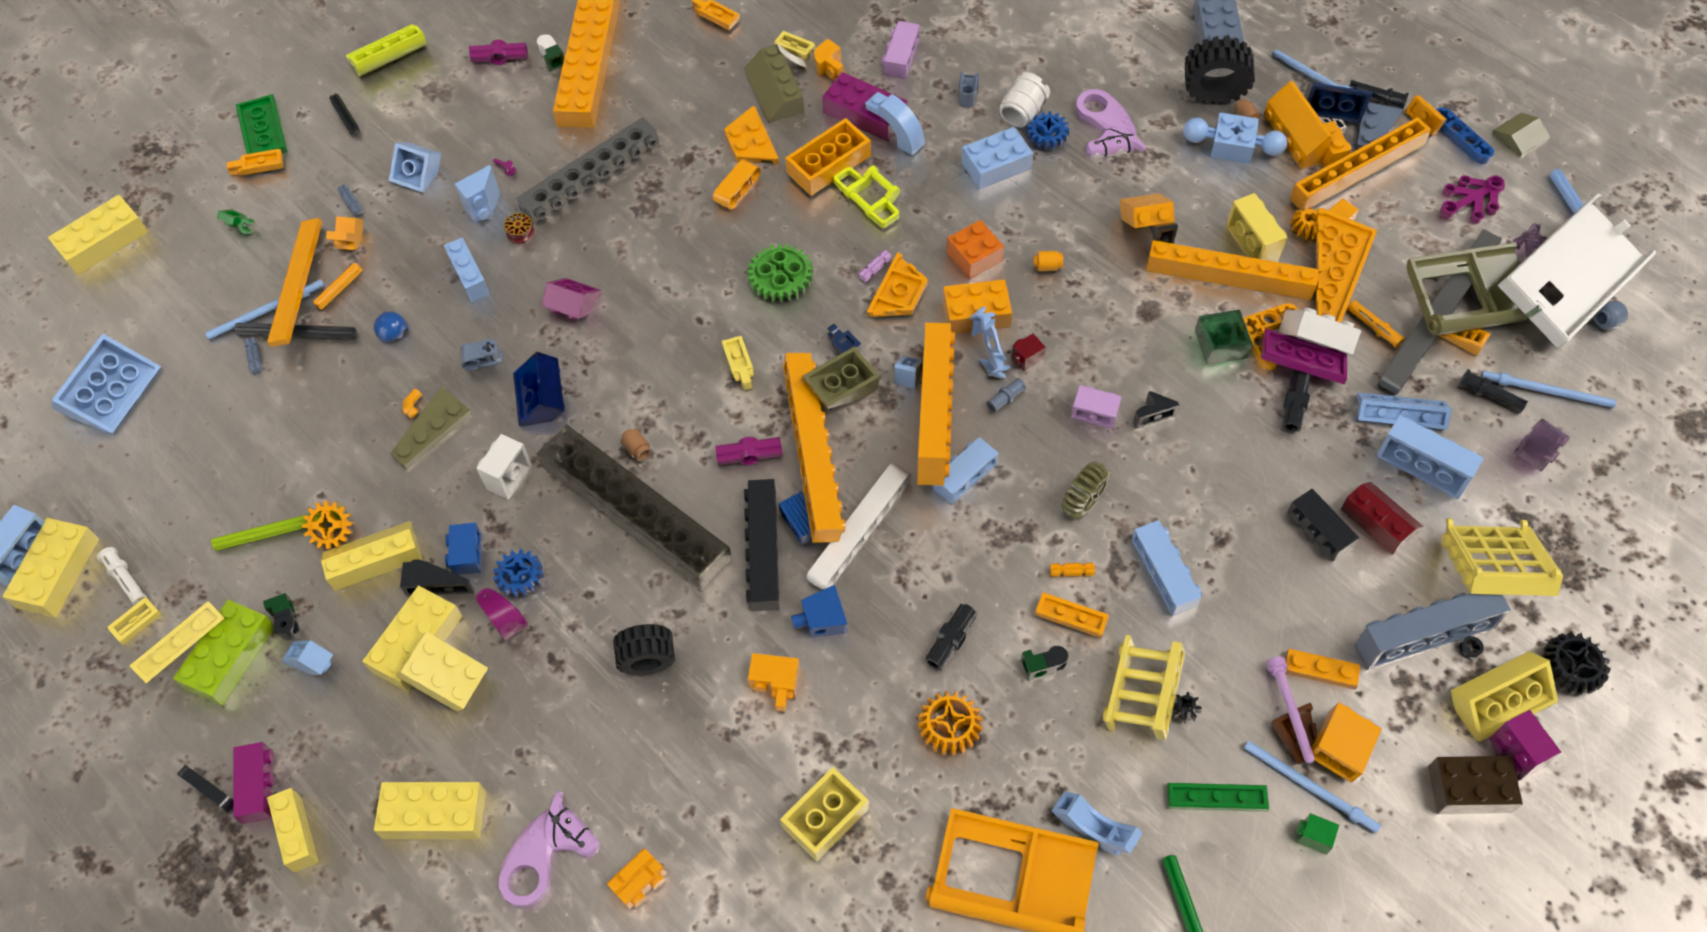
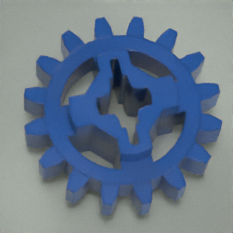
M1049 111L1048 115H1045L1044 112H1041V116L1035 115L1034 119L1027 126L1028 139L1032 138V144L1037 142L1038 148L1044 145L1045 149H1048V146L1055 149L1056 144L1062 146L1063 142L1067 141L1070 130L1068 128L1069 123L1065 122V117L1059 118V113L1052 115L1051 111Z
M520 549L518 554L511 550V556L508 557L503 554V562H496L499 568L493 569L495 574L493 579L500 592L504 590L506 596L512 593L517 598L519 593H522L526 597L528 590L533 593L535 592L534 585H541L538 578H544V574L541 571L544 568L538 556H533L530 550L526 554L523 549Z

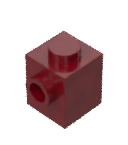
M1032 333L1024 339H1018L1013 344L1011 358L1015 365L1020 366L1025 371L1044 360L1046 347Z

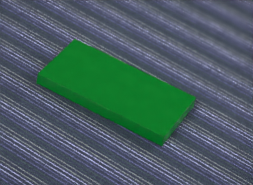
M273 94L235 104L247 154L281 149L282 154L288 152Z

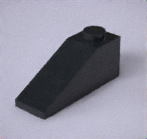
M415 559L411 562H403L400 588L406 596H411L418 585L436 595L474 593L475 589L467 578L427 561Z

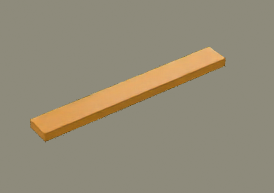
M320 218L301 221L267 341L270 347L290 344L322 226Z

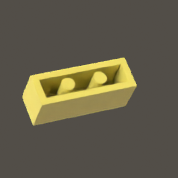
M292 788L267 797L284 865L295 873L319 863L301 796Z

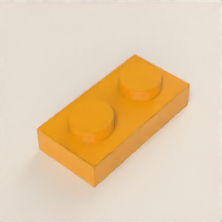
M1420 95L1414 96L1404 111L1412 119L1419 117L1431 129V136L1436 135L1446 121V118Z

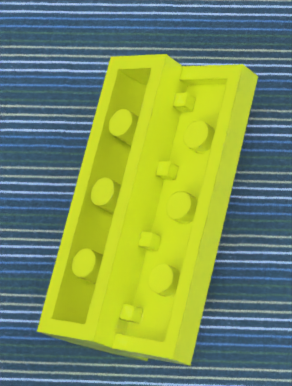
M411 24L347 54L346 57L354 67L357 75L361 77L427 46V41L417 25Z

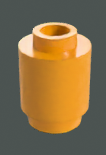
M1037 251V255H1033V267H1037V271H1058V269H1063V253H1058V251Z

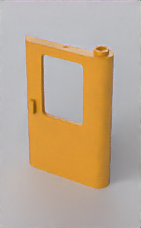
M951 808L933 886L928 885L925 901L930 902L929 907L1029 932H1084L1085 915L1099 842ZM962 838L1020 852L1023 855L1016 895L1013 901L946 885V877L955 839Z

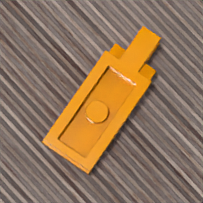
M713 0L691 1L692 9L697 11L700 16L727 30H730L740 20L739 13Z
M281 149L241 155V158L236 161L226 162L227 170L231 176L284 168Z

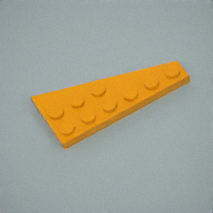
M1320 207L1317 210L1316 269H1319L1316 287V315H1331L1336 317L1335 321L1341 323L1377 230Z

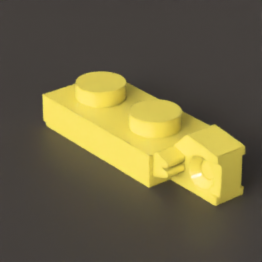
M742 336L721 341L733 378L736 381L741 380L744 391L752 389L750 377L754 376V370Z

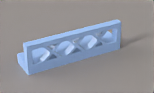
M1357 392L1356 399L1360 403L1357 414L1358 420L1394 424L1399 415L1423 427L1448 429L1452 408L1446 401Z

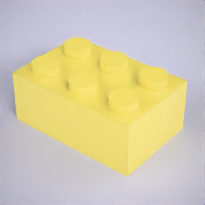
M1255 193L1233 201L1226 227L1246 256L1279 262L1287 236L1285 231L1276 223L1275 217L1268 212L1264 202Z
M426 631L420 636L396 677L454 711L459 712L465 708L488 667Z
M832 767L780 819L781 826L817 862L869 810V800Z

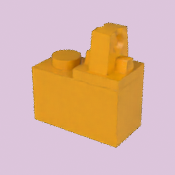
M752 653L748 674L749 688L756 692L771 691V696L776 698V711L786 712L788 699L793 700L796 697L800 671L799 658Z

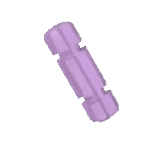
M883 250L878 254L879 256H876L866 265V268L859 272V278L867 282L871 275H875L884 264H887L891 260V254L888 251Z

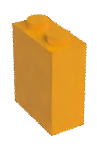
M1159 193L1120 199L1121 219L1134 228L1175 222L1173 201Z
M1338 702L1327 713L1311 748L1314 760L1352 783L1363 774L1382 728L1354 712L1350 707Z

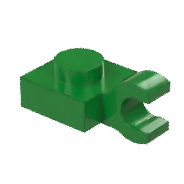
M233 209L218 211L217 218L224 221L226 225L231 227H237L238 225L243 234L253 233L247 227V224L255 223L253 219Z

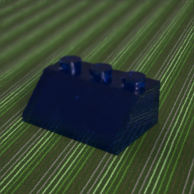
M536 351L513 373L518 424L521 427L552 422L565 411L558 358Z

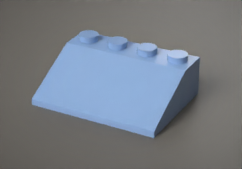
M102 334L51 400L52 408L73 420L113 434L161 369V366Z

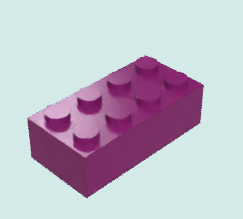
M841 72L822 96L823 113L841 121L846 118L856 128L885 141H889L895 134L893 128L885 119L867 110L865 103L877 92L887 97L892 93ZM896 96L908 106V100Z

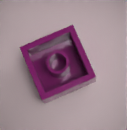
M1531 710L1505 722L1489 738L1493 749L1501 756H1512L1519 781L1543 769L1562 753Z

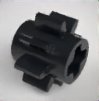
M1189 692L1183 696L1177 694L1176 701L1178 703H1174L1173 710H1177L1174 713V718L1182 719L1184 724L1191 719L1196 722V713L1202 712V707L1196 706L1199 702V697L1193 698Z

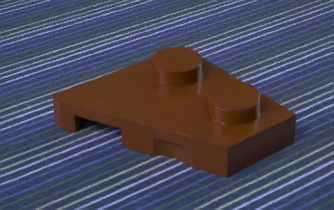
M1310 702L1297 708L1312 748L1317 737V726L1312 720L1311 711L1313 706ZM1286 713L1274 719L1271 725L1298 765L1306 762L1289 714Z

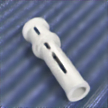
M107 547L98 553L97 560L107 568V574L117 580L133 606L143 598H147L128 572L127 563L120 559L118 550L115 547Z

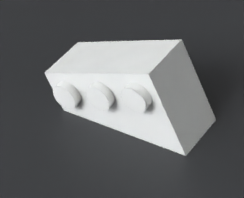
M1304 307V310L1285 311L1279 333L1291 335L1301 340L1353 355L1361 333L1360 329L1354 328V323L1343 320L1340 323L1335 321L1336 317L1327 314L1319 316L1316 315V310Z

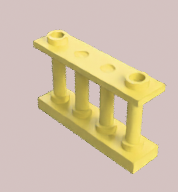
M1126 635L1124 643H1121L1119 646V665L1109 706L1105 707L1103 712V721L1106 723L1109 731L1113 732L1116 721L1150 726L1155 733L1156 739L1166 740L1185 657L1182 642L1172 641L1171 650H1167V652L1134 647L1131 636ZM1132 656L1161 660L1167 664L1166 671H1162V673L1131 669L1129 666ZM1133 678L1160 682L1162 685L1161 693L1155 695L1124 690L1126 679ZM1121 700L1156 704V707H1158L1156 715L1150 717L1119 712Z

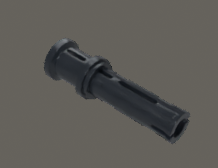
M1352 79L1349 85L1353 89L1372 91L1371 98L1383 101L1384 105L1391 104L1404 109L1409 97L1407 92L1403 94L1393 91V88L1385 90Z
M1470 369L1465 371L1458 384L1460 387L1465 386L1475 391L1476 395L1483 394L1519 413L1524 410L1528 403V400L1490 383L1488 378H1481L1471 373Z

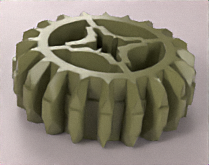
M1096 461L1087 464L1077 474L1064 494L1065 497L1061 503L1062 510L1075 519L1083 518L1104 493L1110 481V471Z

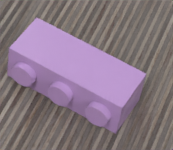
M898 21L896 28L892 29V40L887 43V54L883 55L882 66H884L885 75L906 78L920 39V25Z

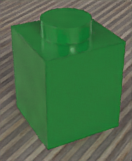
M1310 813L1305 820L1301 819L1298 824L1296 833L1300 834L1297 843L1327 855L1334 846L1339 824Z

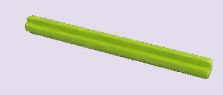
M334 511V516L341 519L339 514ZM321 512L317 514L314 521L321 517ZM305 515L226 534L212 538L211 546L217 551L303 529L302 525L307 524V520L303 518Z

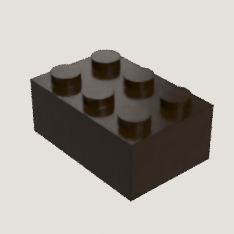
M1512 756L1436 757L1428 766L1437 814L1513 813L1523 805Z

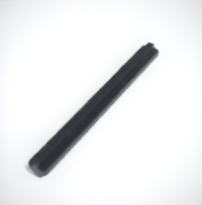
M236 323L234 331L237 335L269 336L272 324ZM294 325L291 337L355 339L357 330L355 327Z

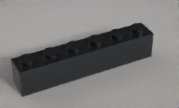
M748 480V489H744V501L748 502V508L744 509L745 522H749V528H745V542H749V548L745 549V560L750 564V569L745 570L746 583L750 582V590H746V603H751L752 612L780 610L775 480Z

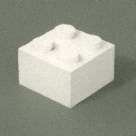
M501 434L497 440L493 441L485 457L480 459L476 469L488 491L509 500L531 469L532 463L524 444Z

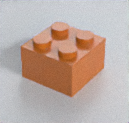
M980 219L947 237L946 253L969 279H972L1003 262L1004 245Z

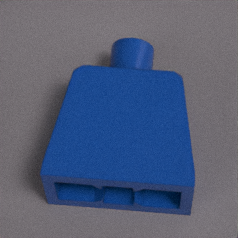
M835 585L802 599L803 613L791 616L794 629L807 626L810 636L813 638L848 633L847 621Z

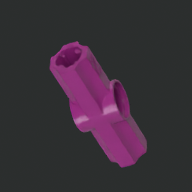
M497 39L492 41L491 45L469 46L471 62L491 61L493 64L503 65L507 60L528 59L526 42L507 44L505 41Z
M744 437L738 443L715 446L718 465L739 462L744 465H754L760 459L783 456L780 437L757 440L755 437Z

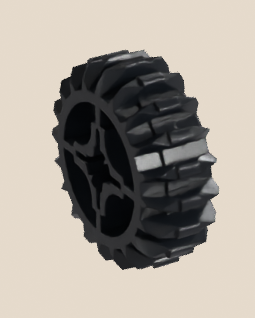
M1572 631L1566 635L1562 633L1552 638L1548 642L1549 644L1543 648L1544 653L1541 657L1550 660L1554 683L1560 685V691L1566 688L1569 695L1575 692L1579 696L1585 693L1589 695L1601 689L1603 684L1608 681V674L1611 668L1607 665L1610 663V659L1604 658L1606 651H1600V643L1593 644L1591 637L1584 639L1582 633L1575 636Z

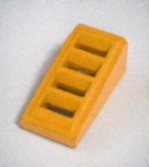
M1481 329L1459 332L1462 334L1461 336L1457 335L1458 332L1438 336L1477 356L1491 334Z

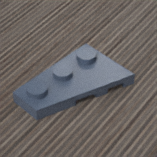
M1369 102L1359 125L1355 150L1389 133L1397 119L1401 116L1403 109Z

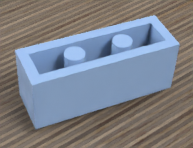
M463 237L445 244L444 248L470 302L472 303L490 295L484 278Z
M980 437L974 442H969L961 454L954 455L950 459V463H948L950 464L949 477H945L944 486L933 485V489L950 504H953L998 464L999 453Z

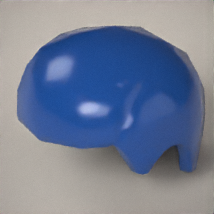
M393 311L383 312L374 322L375 334L384 342H392L402 338L404 330L408 329L406 320Z

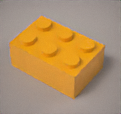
M1005 279L943 286V305L946 321L951 323V332H955V334L972 332L973 321L970 317L981 307H986L984 313H995V316L991 318L996 321L994 324L995 329L1011 328L1012 309Z

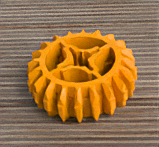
M946 690L944 697H941L937 692L935 700L929 697L927 699L928 705H922L921 711L923 713L918 714V719L920 720L918 729L922 730L920 737L927 738L925 740L927 746L934 743V752L942 748L943 755H946L947 750H951V754L954 756L956 755V749L964 753L966 750L965 745L972 748L974 745L973 741L979 740L978 733L982 732V726L979 724L982 723L983 718L978 716L980 709L973 708L975 705L974 700L966 702V694L959 698L957 691L954 692L953 696H949V692ZM945 708L943 715L937 716L936 719H931L937 711ZM953 708L960 710L964 714L956 713ZM948 715L950 716V720H951L952 724H954V725L952 726V731H951V728H950L949 723L947 722V721H948ZM970 726L966 733L956 738L955 735L958 730ZM939 731L945 733L947 735V738L940 736L936 732Z

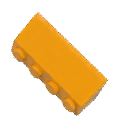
M1290 81L1268 100L1264 117L1272 125L1274 131H1280L1286 136V148L1292 154L1294 161L1299 164L1301 169L1323 162L1332 135L1296 84Z

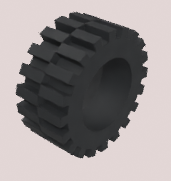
M1215 36L1212 41H1209L1208 38L1204 39L1202 45L1199 43L1195 44L1194 50L1190 49L1188 56L1185 57L1186 91L1189 92L1192 98L1196 96V101L1198 102L1205 100L1207 105H1210L1211 102H1215V105H1220V102L1225 101V104H1229L1231 99L1238 101L1240 100V95L1246 96L1248 89L1251 90L1253 83H1255L1252 49L1247 47V43L1244 41L1239 43V38L1234 37L1233 40H1230L1229 36H1224L1223 39ZM1219 68L1234 71L1222 77L1205 75L1207 72Z

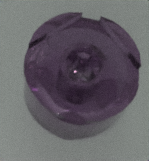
M1541 418L1531 428L1532 431L1524 436L1514 451L1515 455L1539 471H1543L1549 462L1553 463L1560 454L1557 451L1558 448L1563 447L1570 439V436Z

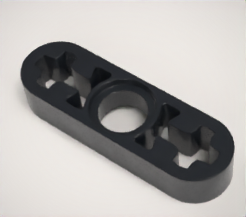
M186 764L177 773L179 777L230 813L233 809L232 798Z

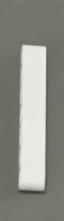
M893 463L887 467L846 521L845 532L841 534L840 541L830 542L811 567L806 577L808 582L821 590L833 586L907 487L912 476L909 472Z

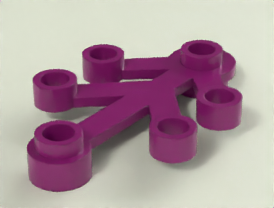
M1463 175L1457 183L1458 186L1446 184L1442 191L1446 197H1453L1454 194L1466 196L1457 202L1445 201L1440 208L1443 218L1451 219L1455 217L1458 210L1474 202V210L1470 216V221L1474 224H1480L1484 218L1483 196L1489 194V203L1485 208V212L1491 216L1496 215L1500 208L1498 194L1503 192L1505 182L1502 177L1497 175L1490 176L1486 180ZM1471 185L1481 188L1476 190L1469 188V186Z

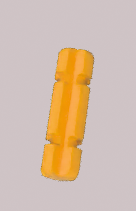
M1085 562V565H1082V563H1063V565L1051 563L1050 575L1052 577H1060V574H1063V576H1082V574L1093 576L1095 574V565L1093 562Z

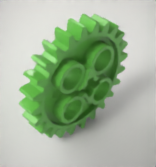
M778 243L777 248H774L771 244L770 250L763 247V253L756 252V258L751 257V263L748 264L747 270L749 285L752 286L753 291L757 290L758 296L763 294L765 300L770 296L772 302L776 298L783 302L785 297L791 301L792 295L799 298L798 292L804 294L805 287L810 288V282L813 281L814 274L812 260H809L808 254L804 255L803 249L797 252V246L789 249V244H786L783 248Z

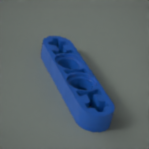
M1444 107L1436 109L1446 118V121L1440 128L1443 133L1476 162L1487 164L1491 161L1494 149L1449 109ZM1451 127H1457L1460 131H1453ZM1470 139L1474 144H1469L1465 140Z

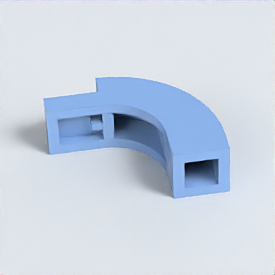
M877 92L865 103L867 110L882 117L891 125L897 137L898 148L913 156L925 144L924 133L918 119L911 109L893 94L887 97Z
M1064 791L1052 809L1056 817L1073 832L1086 840L1099 842L1098 848L1119 856L1121 852L1130 854L1143 834L1136 826L1118 823L1096 811L1080 794Z

